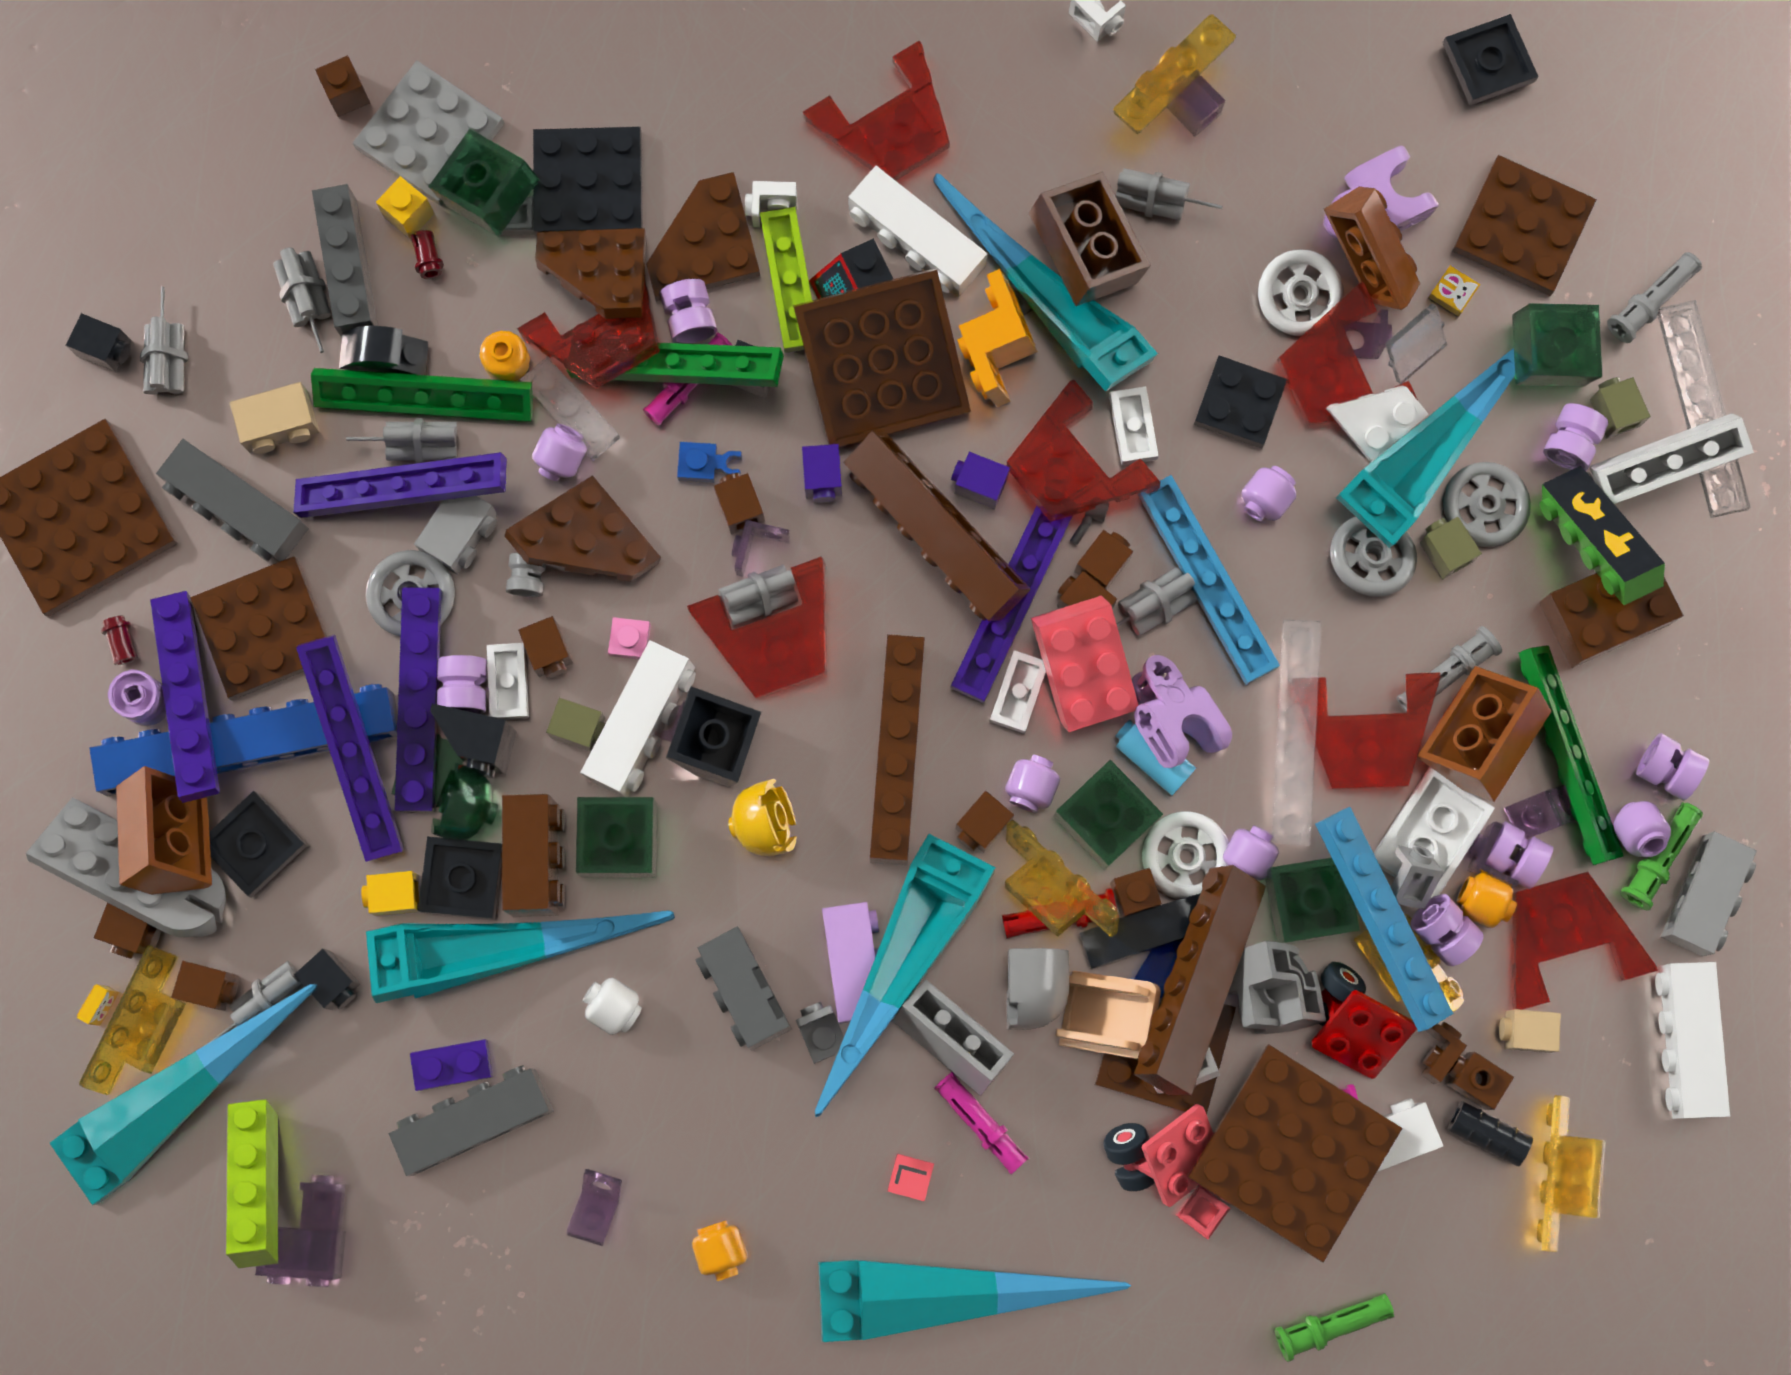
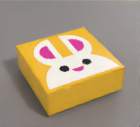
M1450 265L1428 298L1459 317L1481 284Z
M94 985L79 1010L77 1018L87 1024L100 1026L119 992L109 986Z

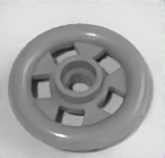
M1479 462L1462 468L1451 478L1444 492L1443 509L1447 522L1456 517L1460 518L1477 546L1497 547L1512 541L1523 531L1530 516L1531 501L1524 482L1515 472L1497 463ZM1490 477L1505 483L1501 492L1487 485ZM1471 480L1478 489L1468 497L1461 490ZM1482 499H1491L1494 507L1492 509L1485 508L1482 504ZM1505 499L1516 502L1515 515L1504 513L1506 508ZM1465 507H1469L1471 515L1475 518L1474 521L1468 524L1463 520L1459 510ZM1498 520L1501 530L1486 533L1484 523Z
M1353 517L1343 523L1333 536L1330 557L1336 574L1348 587L1367 596L1380 597L1396 593L1409 583L1416 570L1417 552L1414 542L1407 531L1394 544H1398L1402 557L1393 559L1391 548L1378 537H1366L1368 528L1357 517ZM1349 539L1359 543L1355 554L1345 550ZM1367 553L1375 554L1378 561L1370 559ZM1355 564H1358L1362 570L1368 572L1364 579L1351 569ZM1389 567L1395 576L1383 581L1378 573L1385 571Z
M406 550L394 553L382 560L370 575L366 589V601L369 612L381 628L393 635L400 636L402 587L428 588L430 585H439V588L442 590V624L450 614L454 603L455 589L451 574L445 565L422 551ZM411 565H418L426 569L423 579L409 575ZM393 572L400 579L396 581L392 590H389L383 586L386 577ZM391 599L400 609V612L393 617L383 607Z

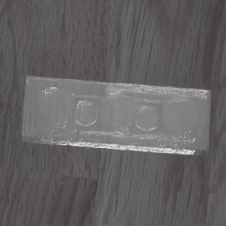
M545 357L520 379L521 382H532L533 397L558 424L571 427L583 435L582 441L587 448L586 455L592 461L597 459L620 439L615 429L548 357Z

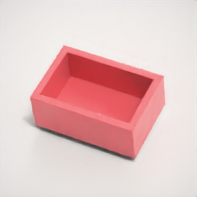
M1102 595L1031 618L1059 720L1068 732L1135 711L1139 704L1111 604Z

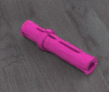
M719 332L708 343V345H732ZM665 382L663 384L664 389L647 407L643 408V412L652 422L660 426L662 421L680 403L684 405L689 400L688 394L698 384Z
M953 1072L949 1073L934 1087L963 1121L976 1133L983 1142L981 1146L985 1150L989 1149L1011 1175L1029 1159L1007 1135L1008 1129L1004 1125L999 1126L973 1095L960 1083Z

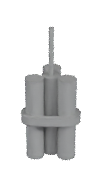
M1124 168L1123 172L1119 174L1116 198L1120 206L1145 212L1147 217L1152 218L1153 214L1181 220L1185 201L1218 209L1223 207L1213 203L1186 198L1190 183L1165 178L1163 173L1155 172L1152 175Z
M285 248L280 251L282 259L273 263L281 287L279 293L281 301L286 303L294 327H302L307 324V321L311 322L320 353H323L324 350L314 319H326L331 316L324 293L326 289L325 282L319 278L310 251L297 254L294 248Z
M161 287V316L152 317L151 324L144 325V349L140 353V361L144 363L143 393L149 395L168 391L173 394L184 392V363L188 361V353L184 351V325L166 322L164 318L165 287Z
M416 418L414 422H386V427L383 428V437H346V441H384L386 461H415V463H423L424 461L457 458V422H424L423 418Z
M781 565L760 574L756 572L749 573L747 579L720 588L718 591L728 611L729 619L734 626L764 615L766 618L773 615L772 611L797 602L798 596L794 589L795 581L827 569V566L794 578L790 570L787 571L785 566Z
M1175 567L1152 582H1143L1140 584L1139 590L1118 602L1119 609L1127 617L1116 623L1117 627L1129 620L1136 635L1140 636L1160 623H1169L1172 621L1173 615L1197 601V596L1192 590V587L1195 585L1194 579L1189 573L1182 575L1181 571Z
M286 961L262 981L260 979L255 980L251 984L252 988L229 1005L233 1012L230 1017L234 1023L210 1042L303 989L304 985L294 975L297 972L295 967L289 961Z

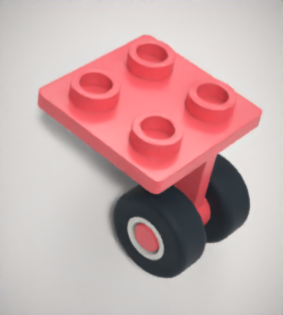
M1195 1104L1152 1138H1149L1144 1126L1137 1123H1126L1112 1129L1104 1138L1103 1146L1111 1162L1123 1165V1167L1115 1170V1176L1124 1190L1141 1191L1156 1184L1163 1204L1171 1207L1199 1185L1188 1178V1175L1214 1133L1204 1107Z

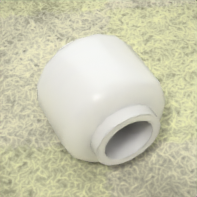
M608 978L601 985L594 982L582 1000L588 1004L585 1010L586 1019L610 1035H615L620 1031L626 1033L636 1021L642 1009L638 1005V994L615 978Z

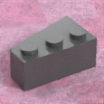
M738 926L697 947L701 954V957L695 959L705 979L712 976L718 988L713 995L723 1013L729 1010L735 1022L730 1028L740 1047L747 1045L748 1049L753 1051L792 1030Z

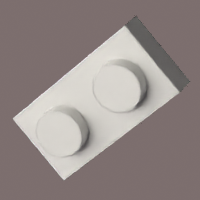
M1146 386L1110 392L1109 399L1121 465L1157 460L1159 455Z
M524 644L487 645L490 716L504 720L529 718L527 662Z
M1015 650L1013 651L990 718L991 723L1025 734L1046 673L1043 660Z

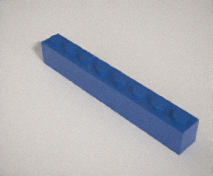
M381 684L360 687V693H355L354 695L369 742L396 738L398 714L394 693L387 687L382 688ZM308 699L289 701L286 703V708L272 710V707L269 706L253 708L249 710V715L235 718L234 714L218 715L213 717V723H210L217 774L329 751L314 702L309 703ZM160 729L145 730L138 733L139 738L124 740V737H110L101 740L100 746L90 747L96 792L107 797L116 795V786L144 766L175 776L169 731L161 733Z

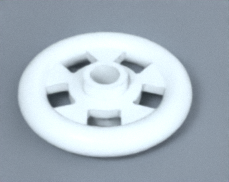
M1292 250L1277 256L1265 268L1259 282L1258 299L1264 316L1275 328L1289 335L1309 336L1324 330L1335 320L1343 303L1344 289L1338 270L1327 258L1313 251ZM1308 265L1321 272L1316 282L1311 277L1303 274ZM1288 267L1294 276L1284 285L1277 276ZM1300 287L1304 289L1306 294L1304 300H1299L1295 297V288ZM1319 290L1329 292L1327 306L1316 304ZM1282 293L1283 300L1288 306L1281 311L1277 309L1273 300V296ZM1309 309L1311 320L1297 322L1295 311H1306Z
M1190 811L1172 813L1157 821L1146 835L1142 848L1144 869H1151L1157 890L1172 899L1179 900L1200 894L1202 882L1193 885L1189 875L1198 872L1200 869H1203L1206 875L1210 868L1228 866L1223 860V854L1229 841L1221 827L1205 815ZM1182 826L1197 828V839L1190 837L1182 838ZM1163 837L1173 840L1168 850V855L1157 851ZM1213 843L1216 849V860L1206 861L1203 845ZM1182 850L1191 852L1192 861L1190 863H1184L1180 860V852ZM1167 864L1180 874L1174 882L1167 879L1161 872Z

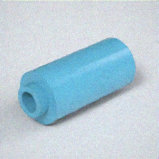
M1130 719L1115 735L1120 740L1116 747L1171 796L1196 770V767L1186 758L1181 765L1173 768H1164L1160 765L1136 724Z

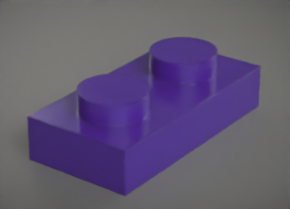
M486 1039L410 1053L415 1091L493 1078L488 1040Z

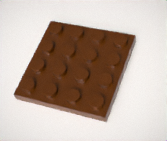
M936 268L793 305L828 445L839 444V447L863 441L871 431L890 434L971 412Z
M106 419L99 421L0 477V537L40 610L47 617L178 544L110 422Z
M1268 1044L1188 1175V1178L1324 1263L1400 1134L1402 1127Z

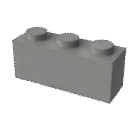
M1715 831L1703 835L1661 938L1700 956L1715 954V951H1720L1728 936V931L1724 930L1728 919L1735 916L1740 908L1742 897L1739 896L1742 885L1751 879L1755 871L1756 863L1753 862L1757 850Z
M926 979L902 1005L893 1021L980 1096L1014 1055L1012 1051Z

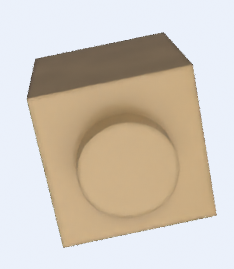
M1518 1009L1506 1011L1505 1017L1501 1018L1499 1025L1500 1040H1504V1049L1544 1053L1559 1052L1561 1013Z

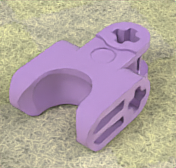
M1398 146L1350 171L1344 177L1350 189L1339 194L1332 202L1334 203L1359 186L1375 188L1385 198L1387 202V209L1385 210L1390 221L1396 224L1400 232L1427 219L1439 206L1434 196L1430 193H1423L1413 198L1403 197L1392 188L1390 178L1399 174L1410 158L1404 146ZM1325 215L1324 226L1330 236L1338 239Z
M1154 655L1144 663L1143 672L1134 675L1132 683L1139 703L1134 712L1135 724L1160 765L1164 768H1173L1184 762L1189 751V742L1185 738L1184 733L1193 737L1206 752L1214 753L1228 748L1232 739L1231 727L1210 694L1201 686L1188 688L1182 678V674L1171 660L1164 656Z

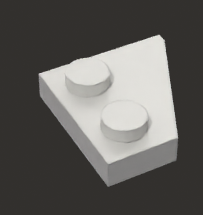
M1403 385L1387 389L1382 393L1361 396L1348 402L1331 404L1326 408L1370 462L1375 460L1429 415L1410 390Z

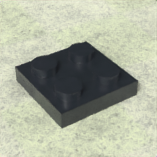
M1511 14L1447 36L1443 41V46L1469 105L1532 84L1539 77Z
M1219 355L1194 425L1262 449L1287 379Z
M255 791L251 792L209 832L211 858L250 898L259 892L307 846Z
M427 836L418 912L495 920L502 868V844Z

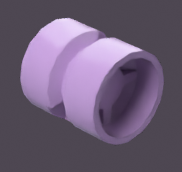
M685 279L667 285L659 292L666 315L671 316L667 323L673 343L693 344L706 340L716 334L717 327L712 309L707 308L710 301L703 280Z
M1574 403L1566 404L1555 424L1558 432L1551 433L1543 450L1544 455L1548 460L1565 469L1572 470L1582 466L1586 471L1596 453L1594 445L1601 442L1609 424L1608 420L1604 415L1590 407Z
M451 655L438 658L437 679L443 682V687L437 690V705L477 714L485 713L486 691L480 687V684L486 681L487 660L482 657Z
M133 669L124 671L114 678L109 686L108 699L115 712L142 726L155 725L165 719L166 709L161 682L143 671Z
M1660 733L1645 751L1636 774L1654 785L1661 782L1664 783L1665 791L1685 801L1700 784L1708 768L1709 759L1690 748L1682 751L1679 742Z
M1505 821L1489 842L1481 863L1500 874L1508 871L1511 880L1527 889H1531L1546 869L1553 853V846L1536 837L1526 839L1523 830ZM1515 846L1520 848L1514 860L1509 859Z
M1440 894L1431 898L1425 909H1418L1411 920V928L1426 944L1431 945L1433 952L1447 966L1459 965L1469 959L1483 941L1482 931L1468 916H1463V911L1447 894Z

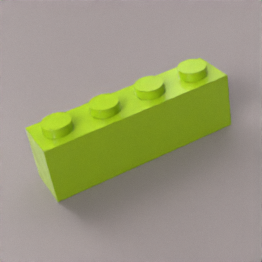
M267 1099L228 1104L226 1255L238 1268L278 1264V1115Z

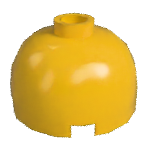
M775 779L759 782L745 788L737 796L732 808V817L728 821L731 835L735 839L738 838L742 846L749 852L764 857L775 856L794 850L797 836L790 837L789 825H796L791 802L782 786L774 787Z

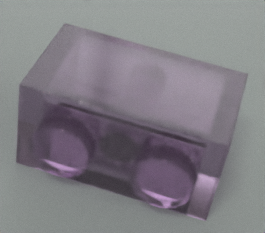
M278 1227V1264L256 1266L255 1275L267 1276V1283L290 1284L291 1278H306V1286L329 1287L330 1280L342 1277L346 1231Z

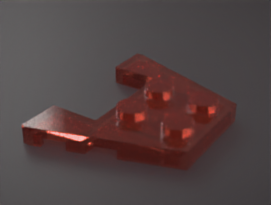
M920 41L915 42L892 57V63L910 88L856 122L849 124L830 95L803 111L805 121L868 169L872 170L875 166H878L895 181L942 153L950 146L939 102L934 92L930 70L927 67L924 49Z
M646 274L644 275L642 318L605 319L600 314H597L560 335L544 312L517 328L525 342L528 344L533 343L539 347L543 354L549 358L554 357L563 363L566 369L596 389L660 352L654 317L650 308L649 290L645 281Z
M1364 282L1354 287L1277 359L1306 425L1337 422L1326 409L1329 405L1340 404L1358 399L1361 396L1373 394L1343 329L1377 312ZM1409 381L1404 382L1398 386H1395H1406L1417 399L1415 392Z
M1074 379L1058 395L1008 459L1006 465L1010 467L1009 472L1050 522L1093 510L1096 505L1114 500L1117 503L1130 499V496L1145 491L1148 494L1160 489L1161 482L1141 458L1109 478L1066 427L1093 409V401Z
M822 556L791 567L802 605L732 630L719 595L687 606L694 619L757 699L827 674V633L825 626L826 563Z
M1440 672L1406 674L1407 713L1328 716L1327 678L1292 679L1294 690L1332 789L1409 787L1440 683Z
M1589 872L1513 893V901L1517 902L1513 913V1010H1523L1550 1002L1538 963L1606 943L1610 945L1621 981L1658 971L1656 964Z

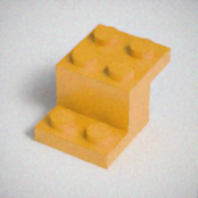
M998 269L986 274L990 286L985 288L992 308H995V310L958 325L963 337L958 338L957 341L964 358L968 359L971 366L976 369L970 372L978 393L981 392L985 400L991 399L997 407H1000L1011 401L998 369L1037 353L1038 350L1013 287L1002 271Z

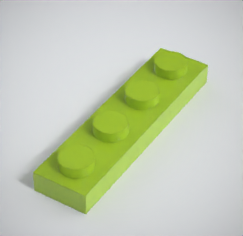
M790 207L760 212L784 353L804 350L793 305L812 301L796 208Z

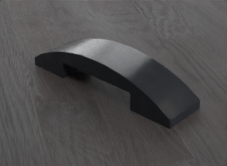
M1200 894L1143 910L1079 933L1090 969L1105 966L1126 959L1129 956L1184 939L1190 923V914L1196 906Z

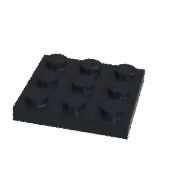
M641 127L533 129V211L535 236H537V232L643 228Z

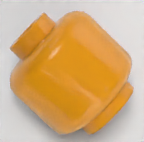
M501 330L490 334L485 338L480 347L479 356L482 366L494 380L518 381L529 368L530 356L523 340L511 331Z
M1485 872L1479 873L1475 877L1468 876L1456 900L1458 904H1461L1460 909L1463 911V916H1468L1470 920L1486 928L1496 927L1501 920L1507 923L1517 906V902L1512 900L1513 889L1511 885Z
M727 1220L698 1229L699 1236L693 1239L692 1249L700 1273L706 1276L715 1274L716 1281L738 1275L737 1266L744 1264L747 1260V1252L739 1228L734 1225L728 1226Z

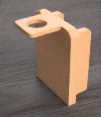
M1072 971V975H1069V995L1062 1029H1057L1055 1035L1060 1037L1059 1045L1138 1059L1139 1052L1145 1045L1151 1029V1019L1159 1007L1160 987L1148 981Z

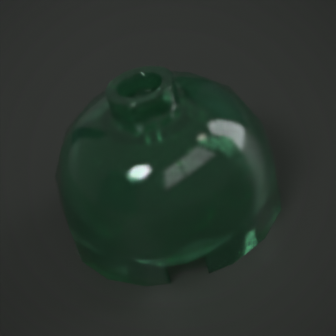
M455 763V770H450L437 801L436 807L439 808V812L442 814L440 820L433 818L431 824L432 834L451 840H466L477 835L484 824L492 825L498 811V804L493 803L494 790L490 781L482 773L468 769L466 765Z

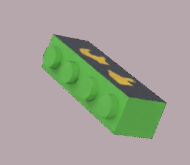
M1582 466L1542 484L1540 509L1544 517L1549 521L1553 520L1560 528L1565 542L1568 545L1573 544L1580 552L1585 566L1590 570H1595L1600 576L1605 590L1610 595L1615 594L1620 602L1626 605L1664 586L1665 562Z

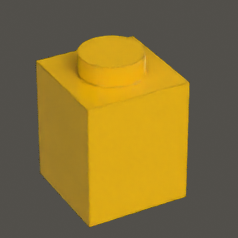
M401 176L376 201L384 218L410 240L411 235H416L415 232L419 231L435 214L428 199Z
M405 871L366 875L367 885L362 886L361 896L363 907L368 908L370 914L386 916L418 912L420 885L417 873Z

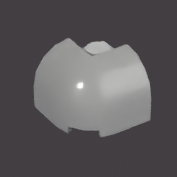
M1263 941L1243 950L1228 994L1238 995V1010L1242 1018L1243 1027L1254 1028L1255 1034H1270L1298 1030L1326 1022L1316 971H1308L1303 960L1298 956L1299 948L1286 943Z
M1049 948L1009 949L1007 1030H1031L1045 1027L1058 1018L1067 1005L1069 995V951Z

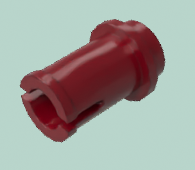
M430 230L415 232L416 235L412 234L410 238L417 259L415 264L416 272L423 279H433L440 276L444 263L442 259L438 258L434 233Z
M123 615L103 620L101 633L107 636L114 665H122L138 659L128 631L131 627L130 622L126 621Z

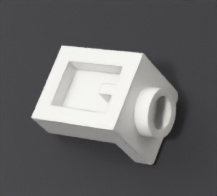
M1071 0L1068 13L1098 42L1106 34L1112 36L1122 27L1126 5L1119 1L1108 12H1105L1100 0Z
M753 181L752 194H746L745 215L752 216L753 227H761V208H767L769 211L790 207L797 209L796 182Z

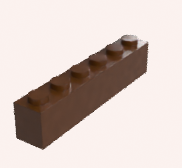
M871 431L843 462L852 471L849 474L850 478L859 487L867 488L874 495L873 502L876 507L886 515L891 514L899 523L897 525L899 532L908 540H915L923 549L921 551L923 558L932 566H939L947 575L945 578L946 583L955 592L963 593L971 601L969 607L980 619H987L988 621L1002 620L1031 590L887 433Z
M887 634L870 863L908 864L925 637Z
M1234 865L1210 868L1209 872L1205 875L1198 902L1189 917L1190 923L1185 937L1177 949V958L1171 975L1164 984V994L1158 1010L1151 1019L1150 1032L1145 1045L1141 1048L1138 1055V1064L1134 1075L1168 1095H1192L1266 889L1264 884Z

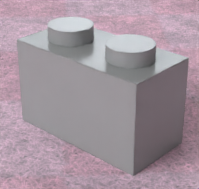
M478 496L443 500L414 545L419 551L433 557L445 565L448 570L458 575L462 567L466 569L473 562L477 553L475 547L481 538H487L494 530L497 519H495L497 513L491 504Z

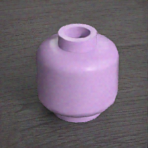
M563 424L546 428L542 432L532 454L534 462L540 467L538 472L553 481H558L560 477H573L587 451L586 445L582 441L583 435Z
M1280 467L1260 468L1242 489V498L1246 503L1244 510L1257 521H1262L1264 518L1272 521L1280 519L1296 499L1295 480Z
M1032 755L1031 760L1021 759L1016 761L1005 787L1007 794L1011 797L1009 802L1032 813H1037L1039 809L1048 808L1060 783L1059 775L1051 769L1053 762L1038 755Z
M1648 801L1626 804L1614 820V832L1628 853L1637 857H1653L1658 855L1666 848L1671 836L1670 825L1657 806Z
M1255 825L1252 826L1250 831L1246 829L1236 830L1224 851V862L1228 866H1236L1256 880L1265 879L1279 854L1277 846L1270 842L1274 835Z

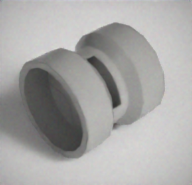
M518 553L510 554L508 566L512 572L511 577L507 580L506 592L523 597L542 596L544 584L541 581V573L546 570V564L543 563L542 567L530 565Z

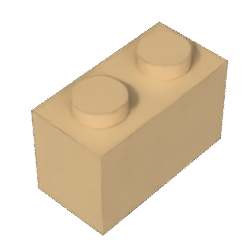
M301 382L229 402L240 443L249 453H267L274 450L275 445L285 442L292 444L302 443L309 440L311 435L320 433L309 392Z

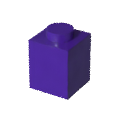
M839 444L802 446L806 499L813 498L814 502L825 503L834 501L836 496H842Z
M969 451L965 462L958 460L953 471L951 480L956 482L954 494L995 509L1007 482L1010 467Z

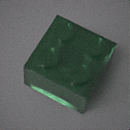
M469 129L428 187L446 207L499 237L540 179L524 159Z
M1529 303L1512 314L1515 385L1586 386L1602 377L1599 305Z
M1110 759L1056 810L1053 817L1106 870L1153 826L1163 813Z
M577 797L576 874L581 878H656L657 802L654 797Z
M1332 857L1267 869L1265 881L1277 942L1295 944L1350 935L1360 931L1355 903Z

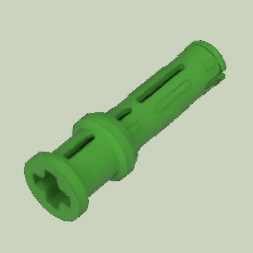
M1681 803L1680 808L1669 824L1671 836L1666 848L1656 856L1639 861L1637 864L1638 872L1630 885L1623 887L1620 892L1625 900L1640 909L1651 910L1653 897L1660 886L1667 884L1670 879L1668 870L1695 826L1704 815L1700 809L1690 803Z
M1384 1293L1371 1300L1358 1303L1327 1316L1318 1318L1317 1316L1310 1315L1305 1317V1322L1286 1329H1283L1281 1326L1275 1328V1336L1285 1360L1290 1362L1294 1360V1355L1316 1348L1318 1351L1324 1349L1327 1346V1342L1334 1338L1366 1328L1380 1321L1394 1318V1310L1388 1296Z

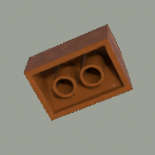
M1359 186L1324 208V211L1368 302L1402 310L1408 306L1420 285V281L1415 273L1417 272L1416 263L1405 252L1400 242L1402 234L1396 224L1390 221L1385 210L1387 209V202L1383 195L1375 188Z
M1474 666L1421 749L1418 757L1463 791L1495 802L1548 718L1551 710L1539 688Z
M147 766L142 767L116 786L120 885L151 895L210 887L212 885L207 797L182 803L178 798L175 776Z

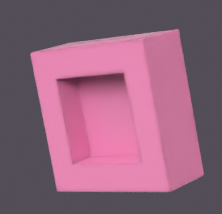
M613 617L608 648L609 656L640 659L649 641L650 621Z

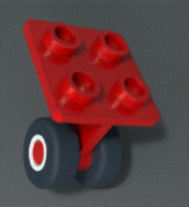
M1331 962L1321 973V982L1325 987L1321 991L1326 1022L1319 1023L1323 1027L1312 1039V1047L1357 1072L1374 1079L1417 1028L1412 1019L1365 995L1366 984L1355 970L1341 962Z

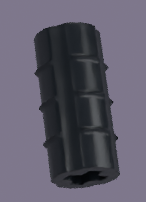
M1461 1101L1455 1109L1447 1128L1448 1131L1463 1138V1140L1469 1141L1518 1167L1525 1160L1533 1143L1532 1136L1464 1101Z

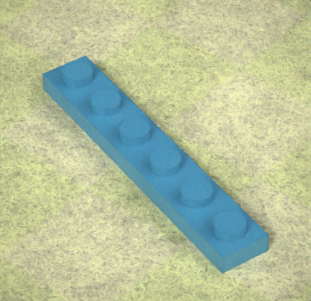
M1172 475L1139 491L1138 496L1182 574L1189 573L1194 579L1195 585L1192 587V590L1196 594L1200 606L1245 685L1279 668L1280 665Z
M1351 807L1340 810L1315 823L1418 1032L1427 1030L1453 1015L1454 1013Z

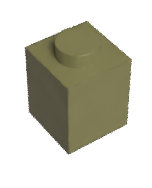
M1619 377L1609 379L1598 385L1599 390L1590 399L1594 410L1604 415L1608 420L1609 424L1604 433L1607 439L1636 429L1651 417L1634 377L1623 381Z
M1459 517L1449 522L1445 518H1441L1425 529L1428 534L1420 541V545L1442 580L1473 563L1482 554Z
M559 697L546 733L552 739L591 752L606 724L604 723L605 716L601 711Z

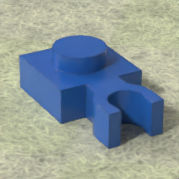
M680 442L678 481L715 483V472L723 473L725 476L732 473H740L741 476L739 469H729L727 464L734 459L742 460V452L728 451L723 455H717L716 444Z

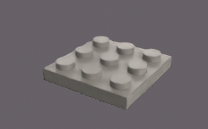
M416 60L353 141L355 149L398 178L401 176L420 193L442 206L505 123L502 117Z

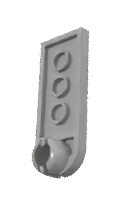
M73 797L26 852L29 862L169 935L177 937H204L213 934L217 930L216 922L220 924L223 922V910L226 904L225 888L220 876L212 869V885L204 889L151 895L120 885L117 820Z

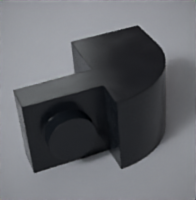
M356 327L342 334L339 368L354 371H388L400 374L425 375L428 341L402 335V329L393 327Z

